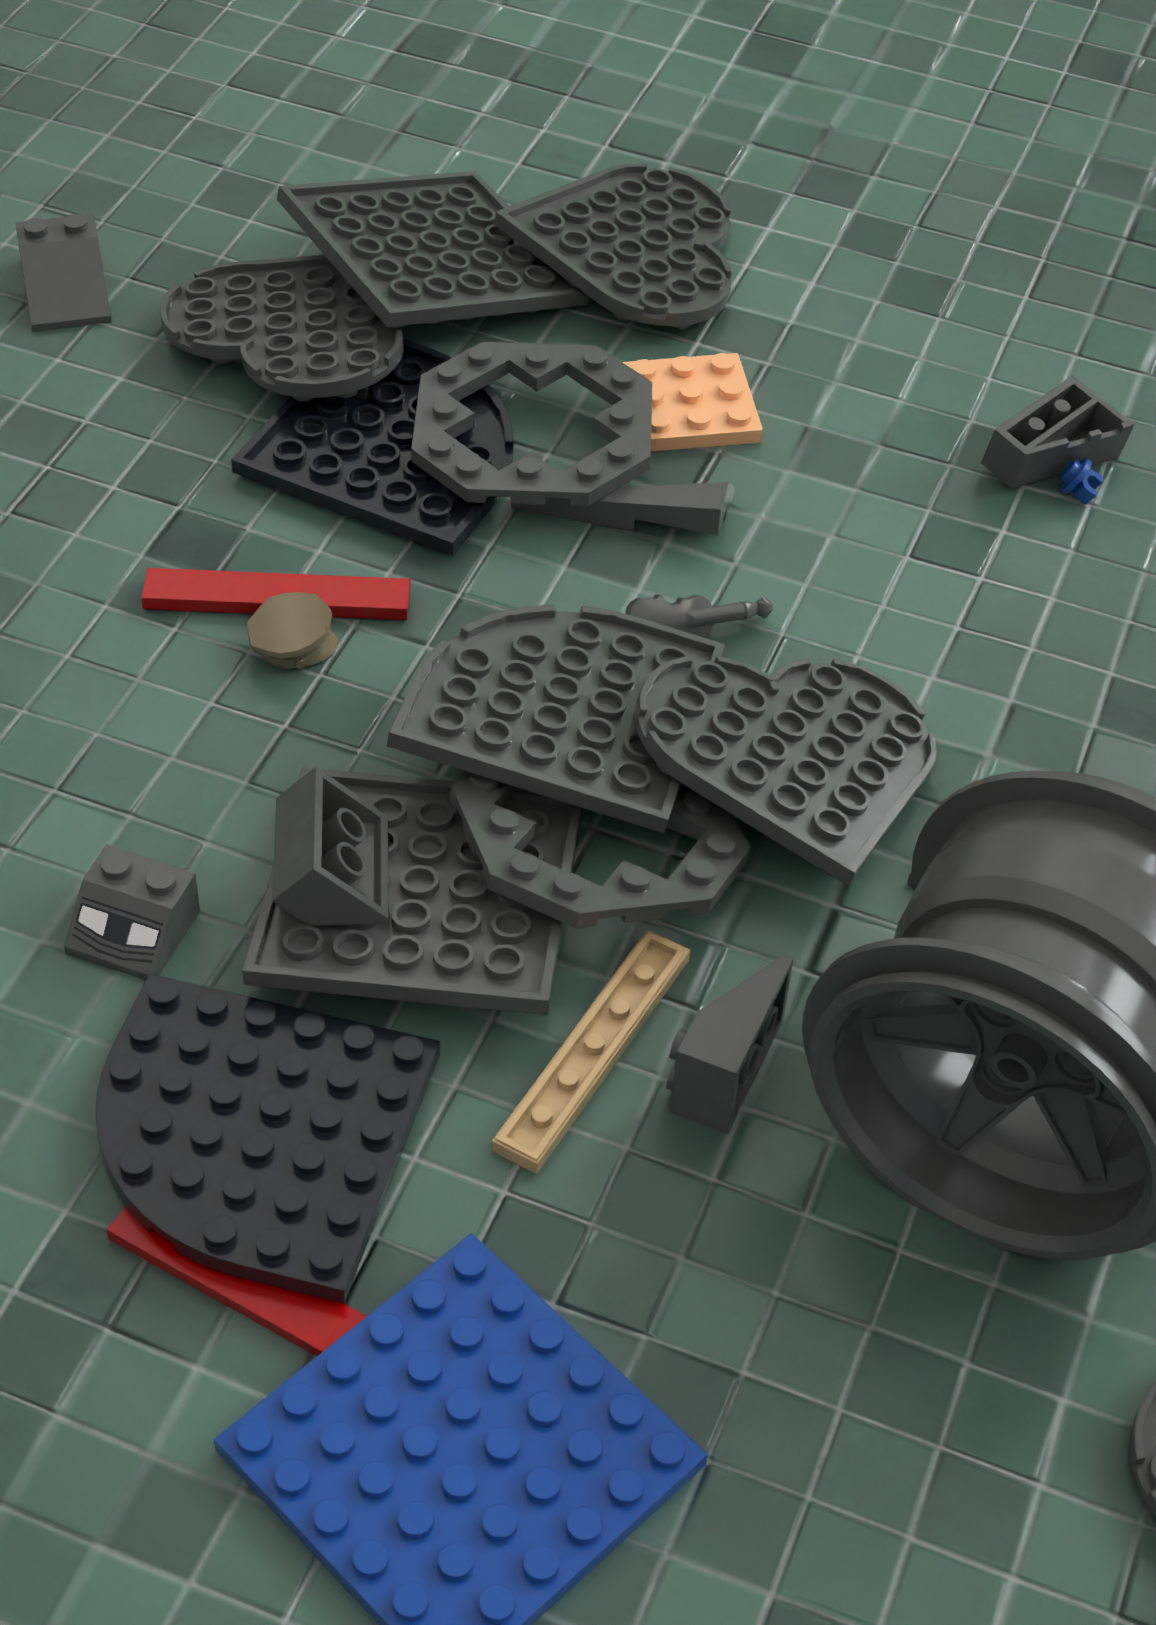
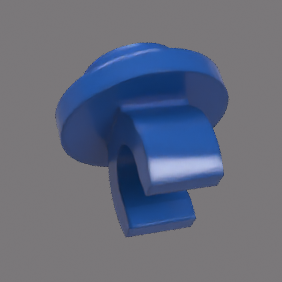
M1084 458L1080 462L1073 459L1059 475V479L1062 481L1059 490L1063 494L1073 491V494L1080 502L1087 504L1097 496L1098 492L1095 489L1103 483L1104 479L1098 472L1090 469L1092 461L1088 458Z

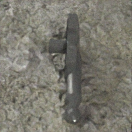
M656 594L653 598H635L628 604L625 614L706 637L716 623L746 620L755 615L767 618L771 611H773V603L766 597H761L757 602L745 601L712 606L706 597L692 595L687 598L678 597L674 603L667 604L662 595Z

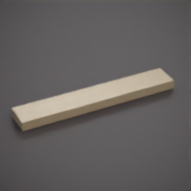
M648 929L493 1138L492 1151L538 1174L689 962L690 949Z

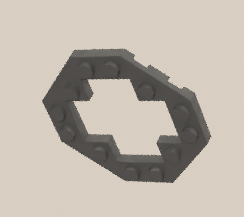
M480 342L421 374L411 447L412 462L466 502L486 503V499L492 496L510 497V504L545 505L546 498L567 499L570 501V506H590L650 470L652 382L597 345ZM508 373L536 392L568 375L612 405L593 416L592 430L611 443L561 472H558L531 452L503 469L498 470L454 439L475 427V413L459 401Z
M464 771L451 785L449 802L454 813L460 814L463 821V834L473 856L479 857L483 867L482 877L487 888L576 929L595 927L600 918L621 916L624 923L662 919L664 911L684 910L687 911L689 916L709 914L748 862L751 850L750 844L731 813L680 783L667 828L698 840L668 879L623 860L606 882L600 886L581 878L577 874L570 873L531 854L522 852L524 847L534 837L536 822L518 815L512 810L502 808L519 789L518 787Z

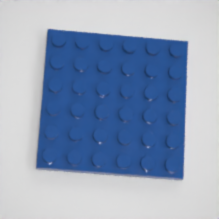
M472 1233L214 1438L215 1450L379 1625H532L706 1466L708 1454Z

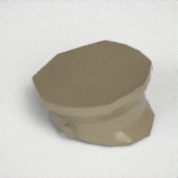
M293 592L271 596L247 622L251 648L262 653L265 661L274 667L283 669H302L306 666L323 662L335 654L339 640L330 629L333 613L328 605L316 594Z

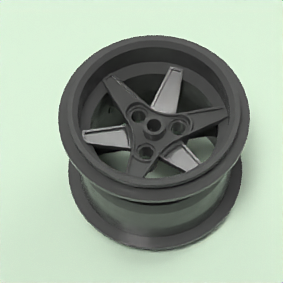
M1020 771L993 775L974 781L955 791L945 799L931 814L920 832L912 861V886L914 893L898 922L894 939L865 944L843 954L829 965L812 988L803 1012L802 1034L804 1050L816 1093L828 1118L844 1142L880 1180L917 1208L990 1245L1019 1254L1057 1260L1099 1258L1142 1248L1156 1241V797L1118 781L1077 772Z

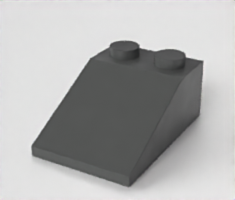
M71 214L66 217L50 219L33 218L27 221L15 222L32 332L112 322L94 214Z
M782 955L698 1011L688 1031L680 1029L677 1032L669 1055L670 1059L675 1060L666 1084V1089L673 1091L671 1113L729 1134L784 1020L793 964L792 957Z

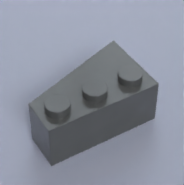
M1072 375L996 428L981 464L1010 488H1015L1060 475L1062 470L1073 459L1080 462L1082 459L1088 458L1092 461V465L1119 458L1134 424Z

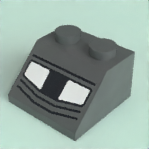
M106 844L82 879L64 945L65 953L144 980L147 979L149 974L159 976L200 912L196 874Z

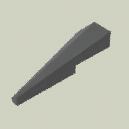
M730 482L620 487L590 506H570V501L567 499L546 498L545 505L511 504V508L634 532L638 520L718 535L722 521L726 520L734 494V486Z

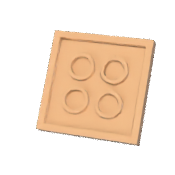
M719 353L693 357L680 356L655 360L641 359L623 362L652 382L651 452L762 443L763 428L738 353Z

